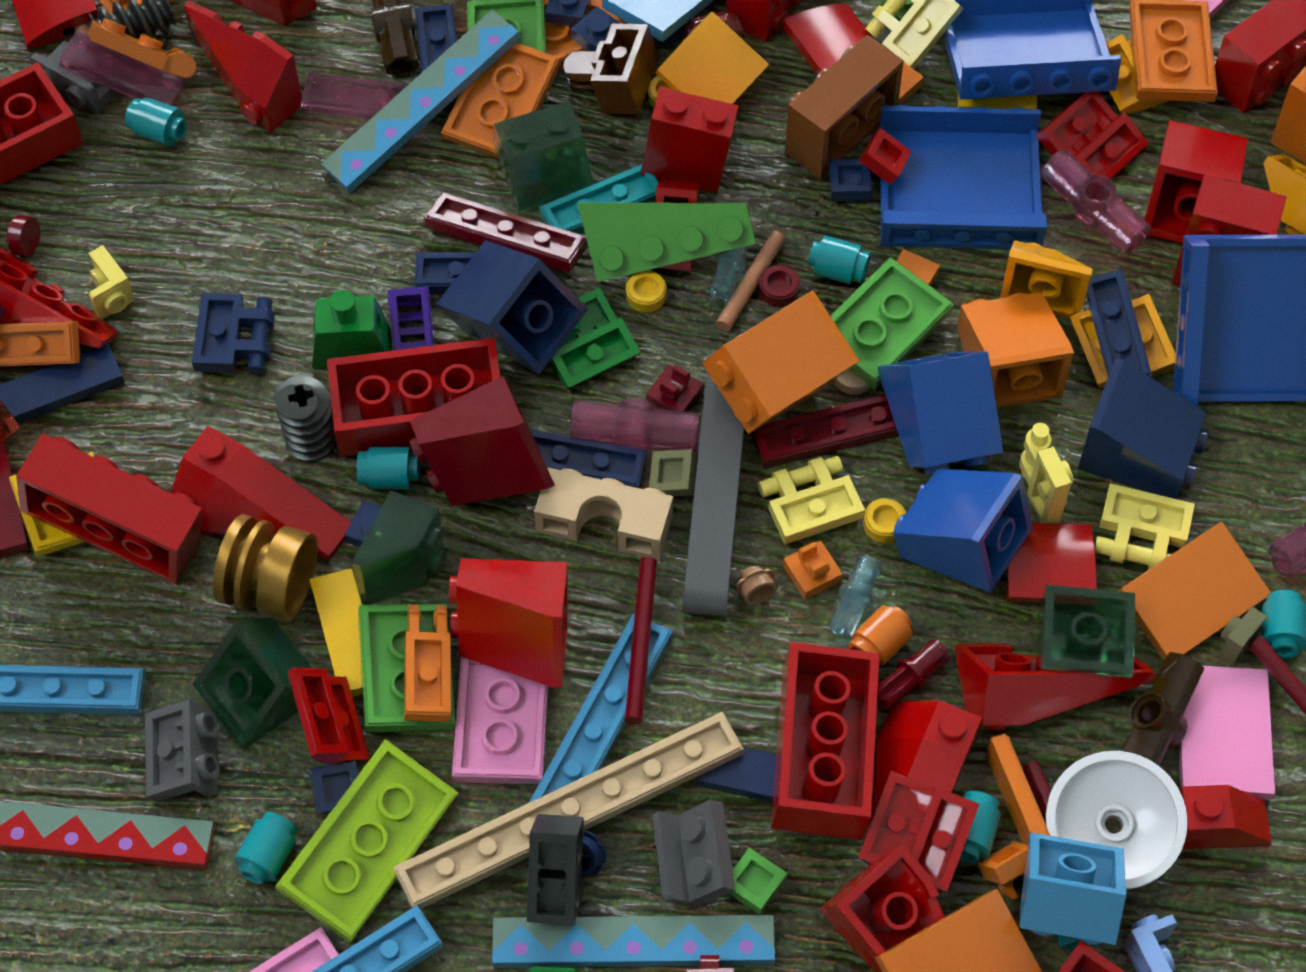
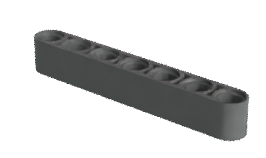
M708 372L706 375L688 547L683 613L726 617L745 428L734 415L732 408L717 385L712 381Z

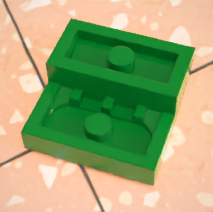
M600 287L578 297L588 308V311L548 362L567 390L641 354L622 317L617 319Z

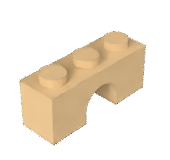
M548 468L555 486L540 491L534 509L536 532L577 541L580 530L585 522L598 516L609 517L619 524L618 551L642 557H652L660 561L673 518V496L666 495L655 488L639 489L626 486L612 478L600 480L583 476L580 472L573 469L557 470Z

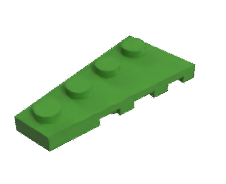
M578 202L597 282L756 244L747 203Z

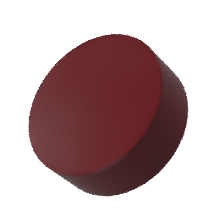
M17 215L8 226L7 246L14 255L32 256L40 241L39 222L35 217Z
M775 265L767 268L761 274L759 294L767 304L775 307L788 306L799 295L800 279L798 274L790 267Z

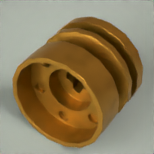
M245 514L236 517L224 536L216 559L213 574V595L215 601L228 606L235 603L236 607L243 610H248L256 602L260 614L291 622L301 611L311 588L309 579L314 578L318 556L317 536L311 532L289 526L279 529L275 535L274 525L270 521L261 520L258 522L254 517Z

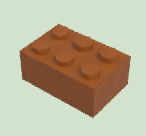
M866 35L856 45L848 46L833 66L822 69L814 82L803 92L798 91L790 99L787 105L785 153L819 179L823 178L829 172V159L845 158L880 126L882 106L898 105L904 60L869 35Z

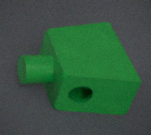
M338 290L330 297L315 300L312 342L313 369H328L327 359L391 351V327L375 297L354 296L350 291Z

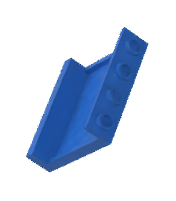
M955 0L964 9L943 33V38L960 100L1116 91L1121 56H1110L1092 4L1093 0Z
M906 105L882 106L879 128L883 129L912 152L899 177L891 185L880 178V246L1011 250L1014 240L1024 243H1037L1043 246L1047 222L1046 214H1042L1038 138L1035 136L1038 133L1041 110L985 107L954 108L945 106L912 107Z
M1306 234L1184 235L1173 392L1197 407L1198 402L1306 401Z

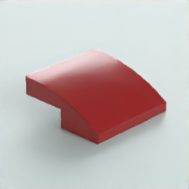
M12 0L28 50L65 40L63 30L91 22L89 13L95 20L97 19L98 11L94 0Z
M848 4L815 7L783 19L782 29L816 75L822 69L833 66L848 46L856 45L866 35L872 37Z
M1099 92L1081 93L1035 135L1063 167L1094 191L1099 190L1149 144L1126 112L1117 116Z
M1032 523L1033 529L1006 569V602L1094 605L1097 601L1092 526Z
M292 668L287 671L311 757L316 761L329 765L356 761L357 766H360L369 761V753L347 676H328L326 668Z
M890 771L857 858L873 864L896 846L903 843L933 879L936 888L947 892L980 804L938 787L934 788Z

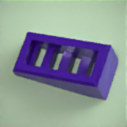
M429 287L387 290L393 351L433 346L434 338ZM422 307V312L398 314L397 310ZM423 321L424 324L421 327L399 328V323ZM425 335V341L404 343L400 341V337Z

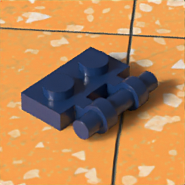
M202 293L192 356L194 371L236 373L237 358L249 360L247 371L250 374H263L265 362L270 360L271 346L268 343L269 331L274 328L275 314L272 312L273 301L268 297H259L256 300V308H244L243 294ZM242 327H251L253 329L251 339H240Z

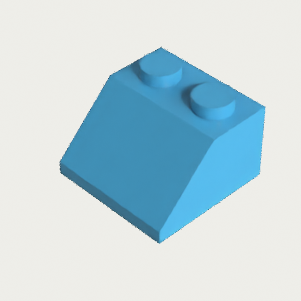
M1030 832L1020 903V928L1028 929L1041 936L1056 934L1078 938L1080 941L1092 945L1101 943L1116 945L1126 899L1124 848Z

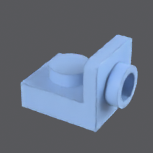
M1150 915L1140 919L1131 926L1132 930L1124 947L1137 972H1173L1175 970L1174 961L1168 948L1164 944H1158L1159 941L1169 938L1176 927L1177 922L1173 915L1161 919L1157 915Z

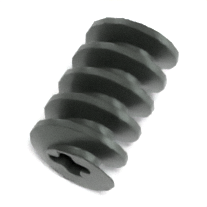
M127 0V10H124L120 3L116 1L112 4V15L103 6L98 7L96 20L89 13L91 23L94 20L102 24L104 18L115 21L126 27L125 34L137 39L143 33L156 39V29H160L167 38L170 37V25L174 24L176 26L168 0H142V5H139L136 0ZM100 45L106 56H111V49Z
M294 376L283 381L274 393V404L279 416V423L281 424L286 447L289 453L297 460L317 462L327 457L334 450L337 443L329 394L320 381L309 376Z

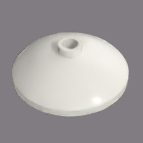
M1103 751L1076 761L1059 777L1048 799L1046 826L1050 836L1124 848L1126 890H1131L1155 881L1176 861L1186 838L1187 813L1183 797L1175 782L1157 764L1145 757L1130 752ZM1110 818L1117 819L1121 823L1122 830L1118 833H1110L1105 827V821Z

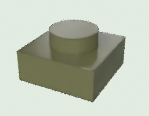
M692 449L653 451L649 488L658 489L670 496L694 495L698 455Z
M1253 606L1242 619L1235 615L1220 635L1226 641L1219 656L1234 666L1248 649V646L1258 636L1267 616Z

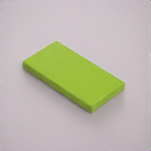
M385 739L277 883L275 889L350 943L397 879L393 867L413 857L455 799L458 792Z

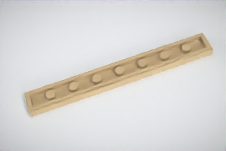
M720 712L393 867L394 873L411 908L418 905L422 909L528 858L530 830L537 814L584 817L583 831L742 756L744 749L724 713Z

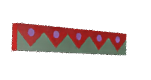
M0 801V850L201 870L208 869L216 828L213 821Z

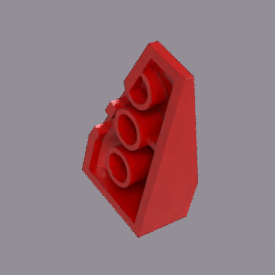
M187 1L183 5L190 31L239 105L241 113L251 124H259L271 133L304 105L293 54L265 34L258 31L253 35L244 33L243 25L236 21L226 25L218 13L192 1Z
M0 247V306L5 308L0 324L78 321L79 344L101 348L116 338L117 330L84 305L65 301L62 288L56 284H49V286L43 284L35 278L38 272L37 269Z
M210 426L205 428L182 457L170 492L173 495L175 493L185 494L202 508L201 534L215 536V533L225 535L235 518L245 514L254 517L258 522L261 520L270 521L274 525L275 535L284 526L313 533L317 536L318 542L317 558L327 560L333 557L345 541L344 534L351 521L247 447Z
M981 643L955 645V656L965 708L968 712L982 717L980 725L989 730L1001 731L1007 729L1008 725H1026L1155 680V671L1139 658L1133 656L1081 652L1078 654V659H1072L1070 656L1054 652L1050 648L1039 647L1036 656L1012 653V645Z
M940 700L903 701L894 704L888 713L876 742L872 818L890 771L931 787H938L954 793L976 741L982 717Z
M903 843L852 878L819 909L847 944L875 972H882L875 957L945 917L936 897L939 893L933 879Z

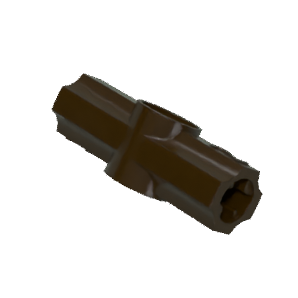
M372 0L373 8H371L375 35L377 43L380 42L381 53L386 73L395 76L397 79L410 77L415 70L419 69L413 39L415 30L410 4L406 0Z
M1169 652L1150 692L1139 696L1130 707L1129 720L1133 728L1122 751L1140 755L1160 766L1167 749L1176 746L1183 740L1188 728L1187 720L1183 714L1205 669L1199 662L1183 654Z

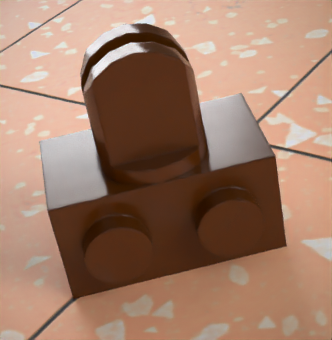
M611 24L606 40L599 41L596 52H572L565 59L563 69L571 89L594 90L602 113L639 114L657 66L659 55L648 24Z

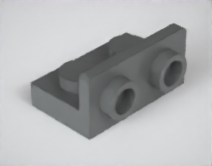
M63 41L47 58L38 53H34L29 58L32 65L37 62L40 64L57 91L65 96L72 105L77 108L84 107L95 114H98L127 84L123 73L66 41Z
M188 699L145 713L147 798L159 802L194 790L207 797L218 794L220 767L217 761L216 736L219 727L213 711Z
M708 800L679 815L660 811L652 816L663 899L666 902L697 908L736 890L722 802Z

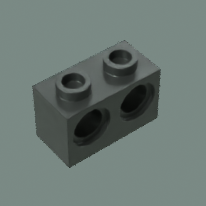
M537 814L529 836L527 922L574 926L581 906L584 817Z

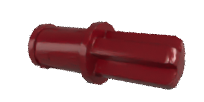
M931 639L912 657L901 659L897 662V670L878 684L877 704L884 710L890 709L911 690L922 689L925 686V680L950 661V655H947L948 650L940 641Z

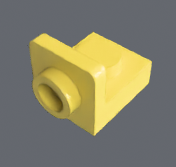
M102 245L89 252L94 267L93 270L89 271V274L97 287L90 291L89 297L96 315L104 319L111 314L121 312L128 304L135 301V297L128 277Z

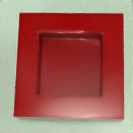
M879 128L872 135L859 162L891 185L899 177L912 151Z

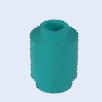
M148 97L132 100L125 114V124L128 128L132 129L135 135L166 146H172L177 141L182 140L187 130V120L182 109Z
M824 235L821 242L814 241L808 265L814 266V275L849 285L853 281L862 284L868 270L871 252L862 250V245Z
M369 447L368 451L358 452L357 481L359 485H368L370 490H410L412 482L420 480V463L417 457L412 455L411 447Z
M1277 590L1271 592L1262 606V613L1267 616L1262 626V636L1280 658H1293L1306 649V604L1303 602L1302 596L1295 591Z
M967 791L964 793L963 798L980 805L959 860L966 863H977L979 859H986L990 856L1001 813L998 810L999 801L995 797L980 791Z
M265 812L262 819H257L234 857V861L240 866L238 873L256 884H262L264 880L275 881L296 843L294 836L297 832V827L281 815Z

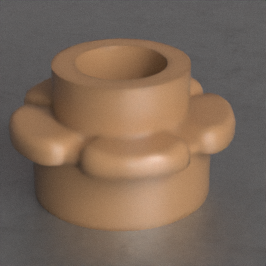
M751 566L740 573L739 581L735 585V591L739 597L744 598L748 605L763 603L770 599L777 590L773 580L775 573L770 568L763 570L760 566Z

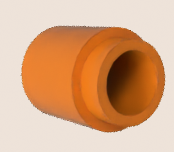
M882 605L852 634V641L848 644V649L880 653L879 666H884L912 638L913 633L910 627L912 622L902 609L896 606L891 608Z

